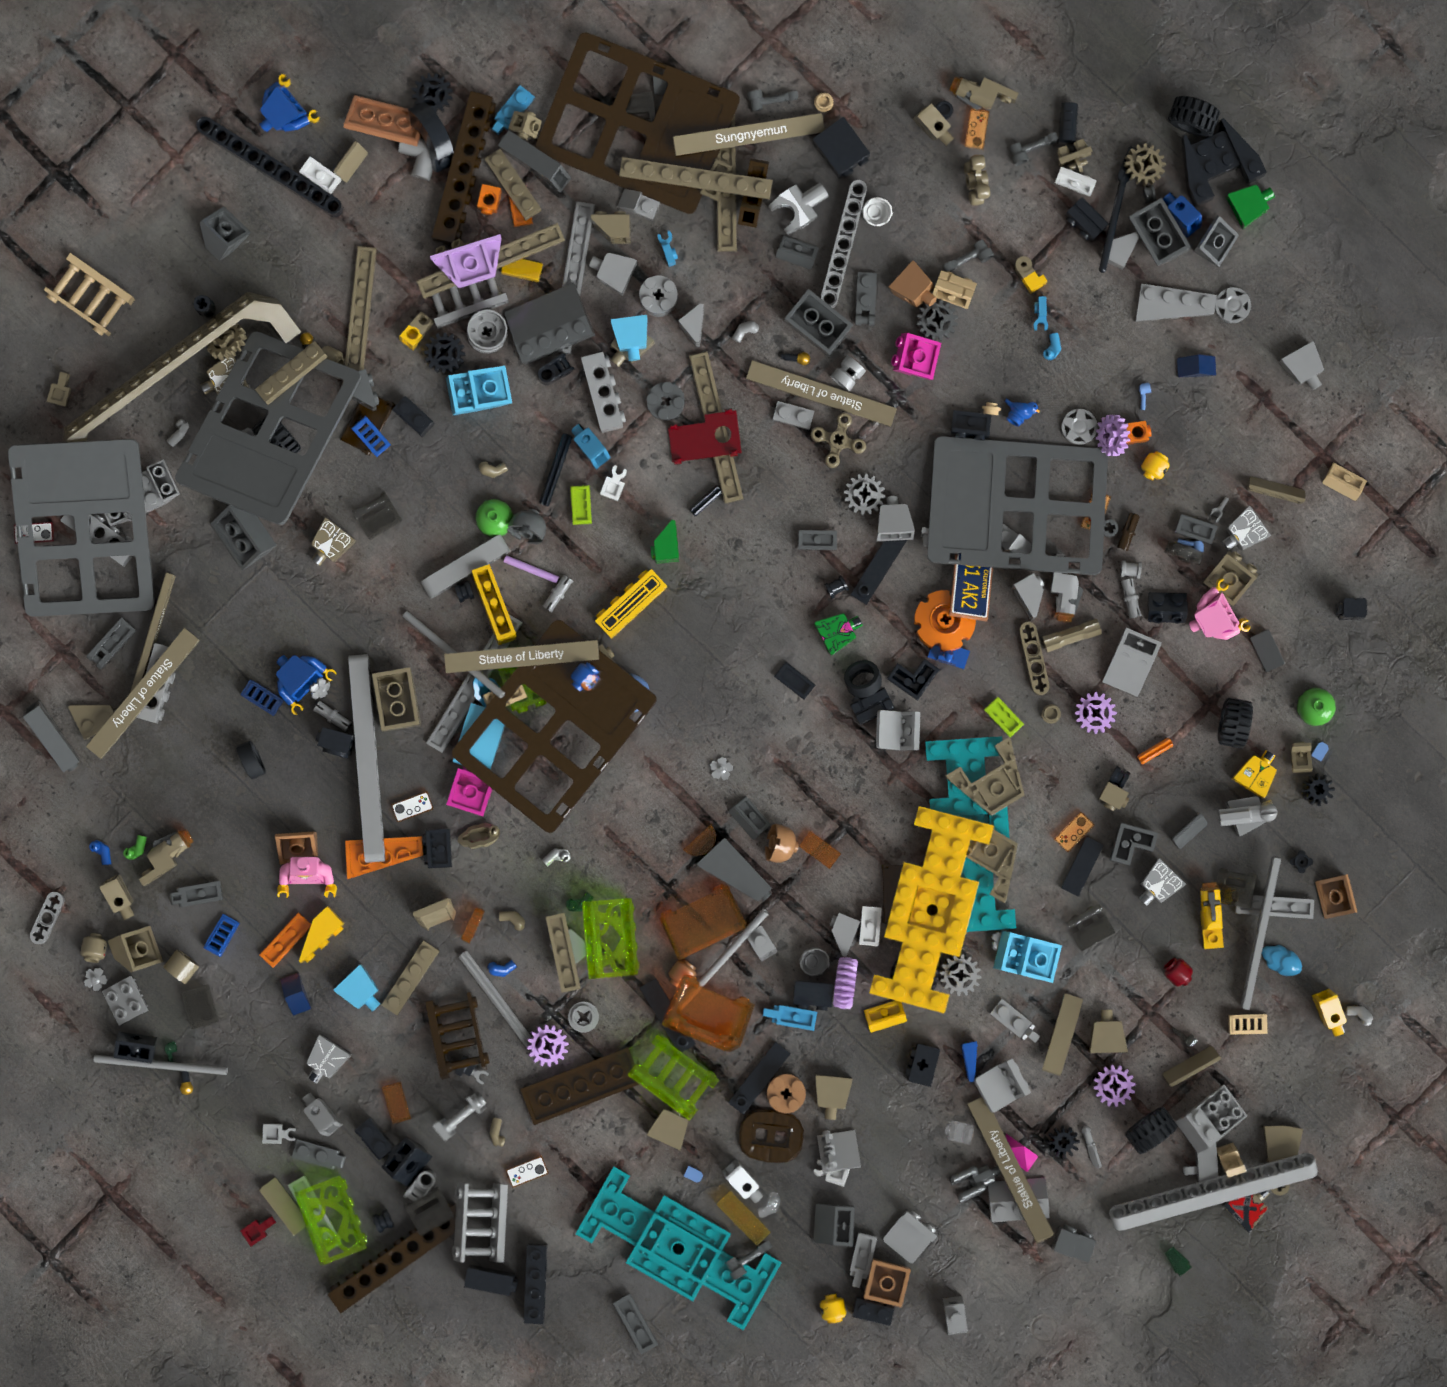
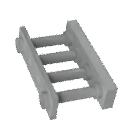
M490 278L487 279L492 293L491 298L487 300L481 298L476 283L468 285L474 301L473 305L466 307L462 303L457 286L452 287L450 292L456 306L454 312L448 313L445 311L439 293L432 296L438 312L437 318H434L437 328H441L472 317L478 311L491 310L509 303L506 293L502 294L499 292L495 279Z
M474 1093L469 1096L467 1100L470 1104L452 1119L449 1118L447 1120L443 1118L433 1125L444 1141L457 1133L455 1130L457 1128L456 1125L476 1110L480 1114L487 1109L485 1106L487 1102L480 1094L477 1096Z
M457 1182L455 1197L457 1199L454 1246L452 1247L453 1260L465 1262V1256H488L489 1261L504 1263L508 1185L493 1183L491 1190L468 1189L469 1184ZM468 1197H491L492 1207L490 1209H467ZM467 1217H490L491 1227L466 1228ZM466 1236H489L490 1246L488 1248H465Z

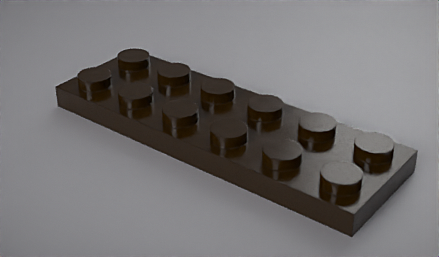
M629 1047L520 1090L533 1124L537 1125L642 1084Z

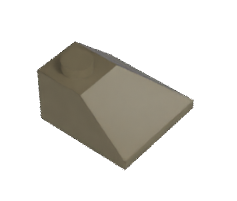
M151 926L108 940L114 959L130 972L163 962Z

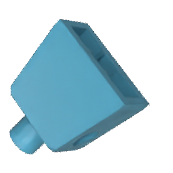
M647 315L611 319L620 352L628 351L629 361L640 360L639 349L647 348Z
M362 964L334 989L338 995L357 1009H360L365 1004L373 1012L380 1005L379 1001L374 997L379 989Z

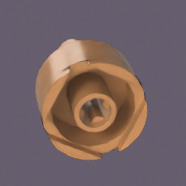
M778 1075L768 1085V1101L778 1112L792 1113L798 1110L805 1101V1087L802 1081L795 1075ZM785 1088H788L789 1092L792 1093L787 1099L781 1094V1091H785Z

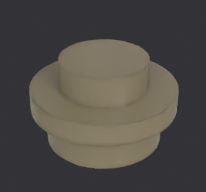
M1050 704L1043 708L1041 715L1045 722L1053 724L1060 719L1061 711L1056 705Z

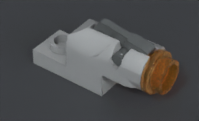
M1056 554V555H1055V556H1058V557H1064L1063 554ZM1053 572L1050 593L1058 594L1056 596L1055 616H1057V621L1071 623L1077 611L1083 589L1079 586L1077 576Z

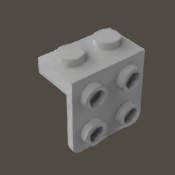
M879 710L877 712L876 747L878 749L919 750L920 712Z
M1013 1058L998 1064L974 1079L976 1087L989 1111L992 1113L1014 1100L1031 1093L1027 1081L1022 1077L1019 1066L1014 1062Z
M906 1210L883 1238L887 1245L909 1263H914L928 1244L937 1237L934 1233L936 1229L929 1223L924 1225L919 1221L921 1217L913 1210L911 1212Z

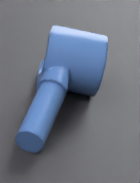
M1149 383L1139 386L1141 410H1145V394L1151 393Z
M1178 539L1177 543L1193 546V552H1204V544L1201 541Z

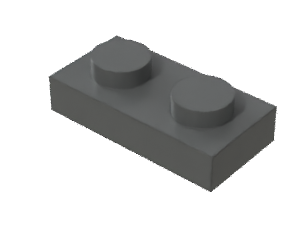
M1181 514L1175 533L1212 545L1218 526Z
M799 530L798 550L837 551V531Z

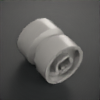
M847 355L840 363L841 368H836L830 377L840 387L849 392L856 384L855 379H860L866 370ZM849 370L852 374L849 375L846 371Z

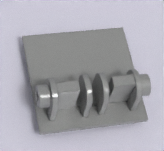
M132 976L102 991L118 1025L149 1011L144 998L142 999L143 994L140 995L139 993L141 990L137 989L136 979H133Z
M827 1130L822 1132L823 1135L817 1136L823 1173L861 1167L855 1130L831 1134Z

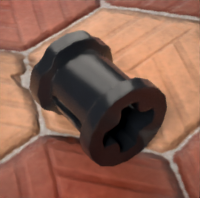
M841 575L838 576L837 580L824 584L832 599L835 598L836 594L849 590Z

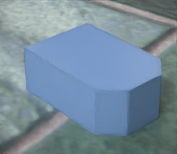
M1323 742L1318 743L1311 756L1321 762L1329 749L1328 745Z
M688 1166L684 1177L697 1183L701 1181L703 1174L701 1171Z

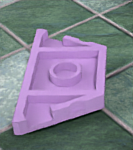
M499 234L432 255L430 258L458 288H462L496 276L502 237Z

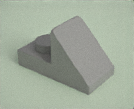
M624 189L617 207L653 221L660 202L643 196L642 192Z
M1003 524L1001 547L1009 553L1029 554L1032 550V544L1021 534L1018 535Z

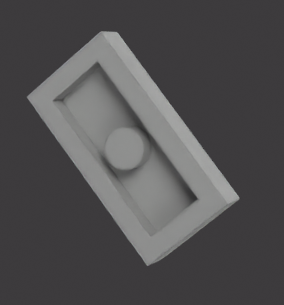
M777 401L773 421L810 430L814 411Z

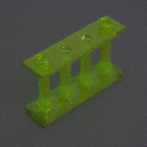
M657 1034L651 1042L656 1047L642 1066L634 1065L628 1076L690 1121L698 1111L695 1108V1103L708 1085L714 1088L719 1079H717L713 1072L706 1071L672 1046L667 1038ZM661 1051H663L671 1059L657 1077H653L648 1073V1069ZM678 1062L687 1070L673 1089L668 1088L664 1085L663 1081ZM692 1074H694L702 1082L689 1100H684L680 1097L679 1092Z

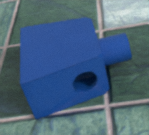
M1169 193L1163 198L1176 223L1187 238L1202 227V215L1183 195L1176 198L1172 193Z

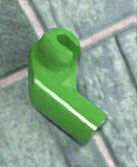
M137 835L136 845L126 848L123 852L124 857L133 860L144 853L147 837Z

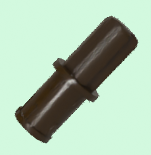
M1129 513L1124 529H1121L1123 532L1117 548L1125 551L1129 550L1133 535H1136L1134 532L1140 518L1138 514Z

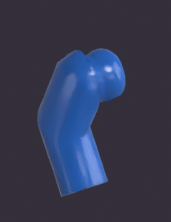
M99 840L92 841L89 844V849L101 855L102 865L111 864L109 847Z
M512 959L504 966L497 965L495 962H491L487 966L491 975L505 977L517 968Z

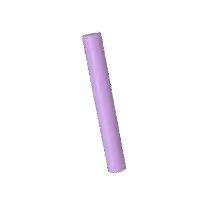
M506 555L504 563L556 584L559 580L557 575Z

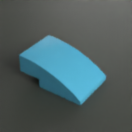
M505 366L473 370L446 377L453 415L512 404Z
M471 703L459 741L486 707ZM498 719L493 720L470 750V753L490 770L505 727ZM453 758L454 763L462 765L456 759Z
M1002 931L993 968L1053 983L1062 945Z

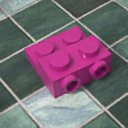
M902 333L896 340L897 354L891 360V365L894 366L893 371L933 380L941 343L914 334Z
M463 766V769L458 768L446 805L484 816L493 789Z

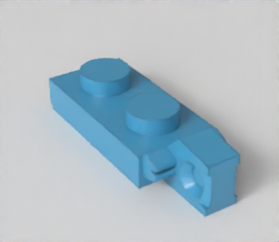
M520 85L496 114L497 116L494 119L497 122L492 127V131L499 135L504 128L508 130L514 111L525 112L535 99V96Z
M774 1005V1010L764 1008L762 1016L771 1017V1022L778 1025L814 1031L817 1012Z

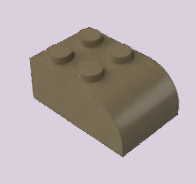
M411 668L372 674L381 731L421 726Z

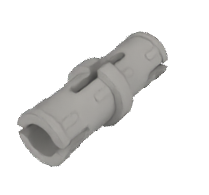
M564 574L557 586L551 589L552 593L542 605L546 609L552 603L548 609L551 613L560 599L565 597V592L574 582L569 578L564 585L568 578Z
M1133 578L1121 581L1125 596L1123 599L1128 608L1129 619L1141 616L1138 605L1139 596L1136 595Z
M322 701L317 703L320 708L315 706L314 712H317L326 718L328 723L335 724L344 732L348 730L346 725L350 727L352 721H349L340 715L338 710L331 709Z

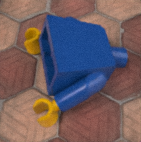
M281 74L279 82L273 83L264 92L263 106L260 112L264 115L265 119L260 123V126L266 132L272 127L275 130H283L285 132L298 130L308 125L309 122L317 123L320 117L317 119L311 117L312 114L316 113V110H311L309 116H305L307 112L287 89L291 83L290 79L287 82H282L286 77L285 74Z
M293 655L290 659L286 656H281L277 660V664L281 667L276 673L279 678L277 681L278 693L287 705L292 706L291 711L294 715H298L294 710L295 706H299L302 711L304 710L303 705L296 703L295 700L299 702L310 691V685L314 682L317 683V678L323 677L322 673L325 674V678L328 681H333L328 678V672H333L337 675L335 670H328L327 666L315 657L301 656L299 658Z

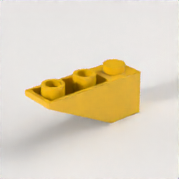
M329 906L313 919L299 959L300 963L311 961L316 956L314 952L318 948L322 950L329 943L328 939L332 935L336 937L344 929L342 926L345 923Z

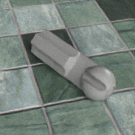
M1271 803L1218 810L1220 826L1263 821L1271 822L1277 816V808Z

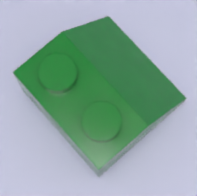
M675 520L669 522L654 540V546H651L652 560L656 559L657 564L679 562Z

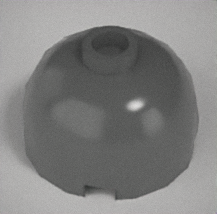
M534 509L522 510L513 515L507 529L512 536L521 540L522 536L529 539L527 543L541 544L546 534V523L538 511Z

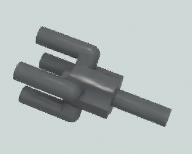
M988 1165L978 1169L976 1166H972L952 1175L949 1180L953 1186L968 1179L971 1189L960 1193L958 1196L960 1203H963L982 1194L986 1186L995 1182L994 1176L1001 1172L998 1166L992 1169Z

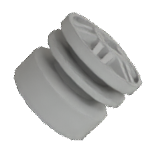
M485 309L478 311L471 317L468 322L467 338L473 349L480 353L490 354L498 351L505 343L507 325L501 314L494 310ZM484 329H486L487 331H492L490 333V337H487V335H482L484 333Z

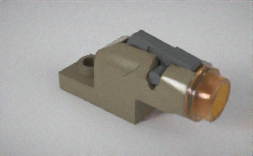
M955 77L949 89L959 100L976 111L980 108L991 109L997 96L1004 103L1015 104L1019 94L985 77L980 86L978 82Z
M186 829L174 832L153 842V848L149 851L147 857L155 869L149 868L142 873L143 877L139 881L143 886H147L178 865L174 857L177 858L194 842Z

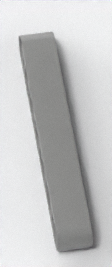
M855 180L850 185L821 294L823 301L824 297L828 295L834 298L835 301L832 304H828L832 308L836 307L866 196L867 186L861 180ZM860 186L863 188V192L856 194L853 192V188ZM855 204L859 209L857 212H850L848 206ZM847 222L852 223L854 226L850 231L843 228V225ZM840 241H847L849 247L841 249L838 243ZM836 259H841L844 265L836 267L833 262ZM836 277L839 280V284L832 286L829 283V279Z

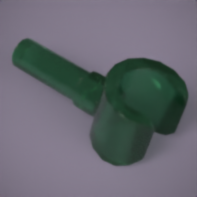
M174 1041L167 1043L165 1046L168 1062H173L172 1053L177 1052V1046Z

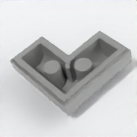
M420 138L418 146L400 142L399 153L416 157L411 176L430 181L433 169L425 140Z

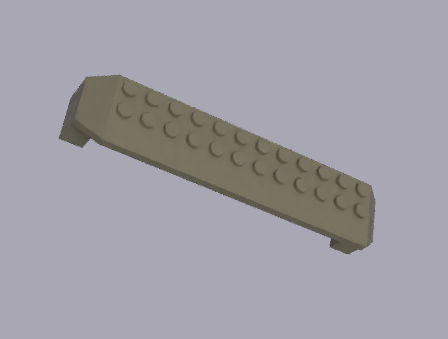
M247 292L65 426L63 442L87 441V435L91 430L243 318L270 322L285 343L300 334L301 331L276 298Z

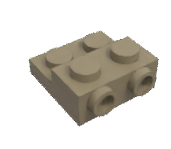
M1228 551L1203 582L1212 588L1216 587L1218 579L1223 578L1224 580L1220 583V587L1223 588L1226 584L1229 587L1225 591L1220 590L1219 594L1223 593L1227 602L1232 606L1237 603L1259 575L1257 573L1258 569L1251 563L1245 564L1241 560L1243 557L1236 551Z

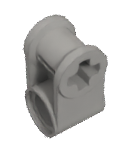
M432 1170L421 1172L403 1197H408L417 1204V1207H420L436 1182V1174ZM424 1174L431 1176L432 1182L430 1184L423 1182L422 1176Z

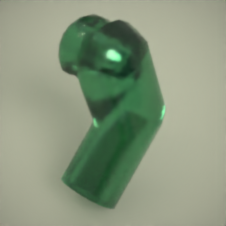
M586 892L581 900H567L566 907L571 912H582L594 897Z

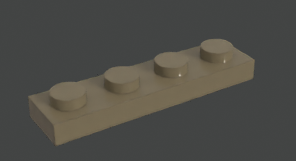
M501 149L485 158V162L525 221L542 211Z
M314 341L255 390L266 404L269 405L328 356Z
M565 913L547 916L546 921L561 992L581 989Z
M423 941L381 1006L398 1016L440 951Z

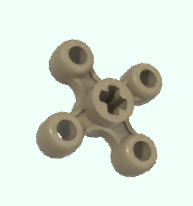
M973 155L970 157V162L964 163V173L968 190L973 189V191L969 192V202L972 206L982 205L984 199L990 197V187L986 170L981 171V169L985 168L984 156Z
M848 413L838 415V427L832 433L826 432L821 427H815L811 431L813 441L827 442L831 447L830 453L825 458V464L829 468H836L840 464L839 453L845 448L851 449L855 454H862L866 450L864 440L850 439L846 434L847 428L852 423V418ZM847 418L848 422L842 423L841 419ZM821 432L822 436L818 438L815 436V433ZM836 436L843 438L841 445L834 443ZM859 443L862 445V448L856 449L855 445ZM835 458L836 462L832 464L829 462V459Z

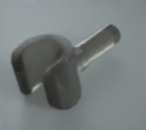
M1174 1027L1171 1030L1187 1046L1192 1047L1197 1043V1039L1193 1034L1186 1037Z

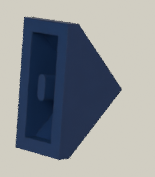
M1193 355L1177 358L1178 378L1216 376L1215 356Z
M299 973L280 979L284 998L293 1016L312 1009Z

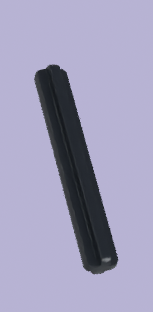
M562 434L539 501L543 506L550 505L572 440L570 434Z

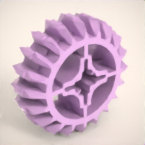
M841 957L838 961L833 1005L839 1009H850L853 1005L858 962L851 957Z

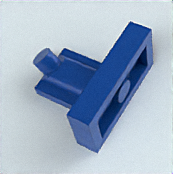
M934 646L932 649L930 648L927 658L964 670L970 651L959 648L954 651L947 650L946 652H941L939 646Z

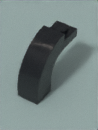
M425 102L408 109L411 126L419 131L428 146L432 169L437 173L450 167L452 162L451 154L454 151L449 135L438 115Z

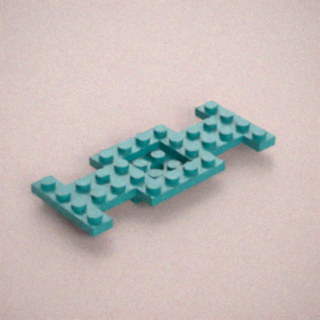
M1002 736L925 742L926 761L946 760L947 774L961 767L969 781L973 783L986 775L984 757L999 756L994 746L1002 742ZM947 780L948 798L929 799L930 809L993 825L995 831L1010 839L1007 807L992 816L989 815L988 819V813L949 780ZM966 858L961 877L979 882L966 932L1016 929L1015 909L996 911L995 897L990 895L994 887L993 873Z
M614 1166L578 1228L576 1235L593 1243L601 1227L605 1228L635 1246L626 1263L691 1301H694L700 1288L704 1285L736 1303L727 1321L744 1331L782 1262L764 1253L756 1269L747 1264L743 1265L747 1273L734 1281L730 1275L729 1268L725 1264L734 1257L722 1250L731 1235L730 1232L666 1195L663 1196L654 1212L621 1193L631 1175ZM676 1243L682 1244L684 1246L683 1253H674L673 1246Z

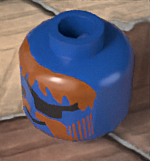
M588 662L586 664L580 663L571 674V679L574 681L572 685L579 691H582V689L590 691L600 679L599 671Z

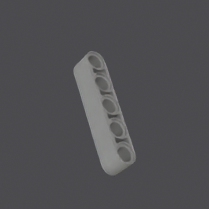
M498 535L428 576L420 583L429 598L432 599L472 575L471 570L495 562L508 554L510 549L503 537Z

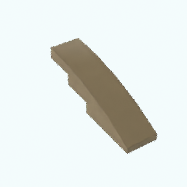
M1064 994L1043 1063V1071L1058 1076L1061 1075L1082 1006V998Z

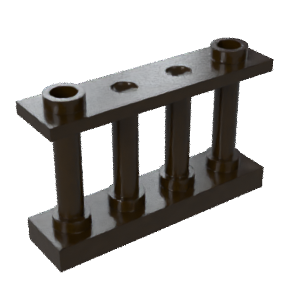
M467 992L468 1000L443 1006L435 1005L433 1000L425 1002L439 1074L442 1080L450 1078L449 1073L454 1069L481 1064L483 1070H488L487 1064H490L488 1053H484L475 1008H478L476 996L473 997L471 992ZM470 1007L472 1019L445 1025L439 1024L438 1016H441V1014ZM474 1027V1038L447 1044L442 1041L441 1035H444L445 1032ZM474 1045L478 1047L479 1056L454 1062L446 1061L445 1054L448 1051Z

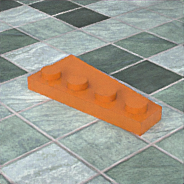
M423 836L384 838L385 861L365 863L363 840L345 841L347 879L424 856Z

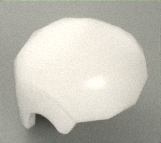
M881 197L868 200L862 209L863 218L868 224L873 226H881L888 223L893 214L890 203Z

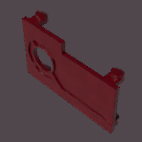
M732 408L724 409L725 412L706 414L704 423L677 426V424L669 425L672 463L676 465L682 464V461L725 455L734 457L742 453L737 410L733 411ZM721 426H726L731 431V438L725 443L719 442L715 437L716 430Z

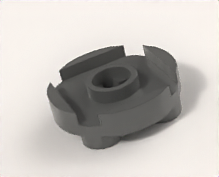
M670 382L659 383L649 391L647 407L651 415L656 419L674 420L684 409V394L675 384ZM663 397L671 399L668 407L667 405H661Z

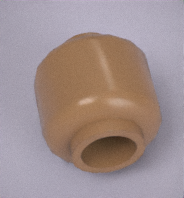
M685 959L683 961L677 960L668 972L669 977L672 978L670 983L678 989L680 986L688 988L697 976L696 967Z

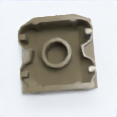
M450 898L413 912V916L419 925L428 931L430 927L451 919L454 921L456 910Z

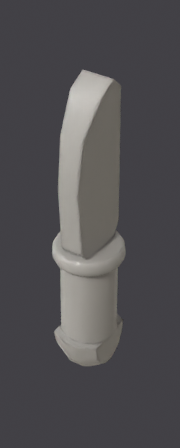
M1084 1126L1082 1133L1087 1144L1086 1147L1092 1164L1099 1169L1102 1167L1090 1132L1091 1129L1088 1126Z

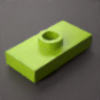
M590 485L570 486L573 525L592 524Z
M999 697L984 709L1009 737L1013 736L1024 725Z

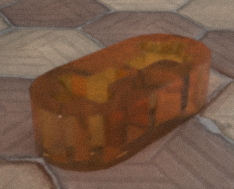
M478 907L475 908L462 935V941L471 943L485 910Z

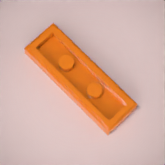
M298 912L259 956L274 968L307 933L311 923Z

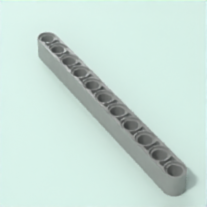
M368 654L350 655L348 660L365 863L385 861V847Z
M1302 1153L1248 1168L1246 1172L1229 1178L1227 1175L1115 1205L1110 1209L1109 1214L1116 1230H1126L1315 1177L1318 1169L1315 1157L1311 1153Z

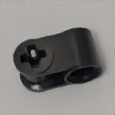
M565 353L557 356L539 369L538 379L541 384L551 385L575 370L566 359L567 355ZM545 371H549L552 374V377L548 380L541 377Z

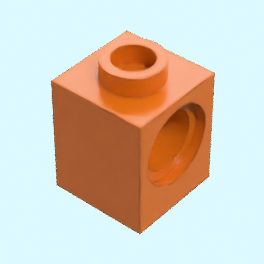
M482 184L477 204L478 210H481V213L486 215L497 214L502 194L501 188ZM486 197H493L494 202L491 205L485 204L484 200Z
M1146 421L1127 423L1128 427L1126 429L1130 431V434H1128L1130 441L1126 442L1127 445L1143 443L1149 440L1151 428L1150 425H1147ZM1139 428L1142 431V436L1135 437L1132 434V430Z

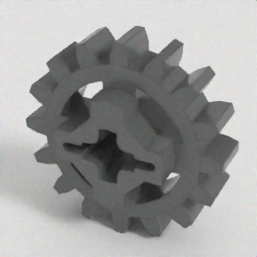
M940 300L939 304L935 302L932 306H928L925 303L926 309L920 308L922 315H917V318L921 320L917 323V326H922L919 332H925V338L932 336V340H935L938 337L941 342L943 336L947 339L950 337L949 332L955 333L952 327L958 326V323L954 322V320L958 319V315H953L955 308L949 309L950 303L943 305V300ZM939 309L944 310L947 314L944 315ZM932 310V315L925 319L926 314ZM935 315H937L938 319H942V321H940L939 328L937 323L933 322L935 319ZM950 322L949 327L943 331V326ZM927 327L933 328L935 332L930 331Z

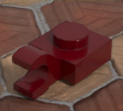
M273 1216L261 1224L258 1220H255L240 1232L251 1247L268 1236L265 1230L274 1225L276 1221Z

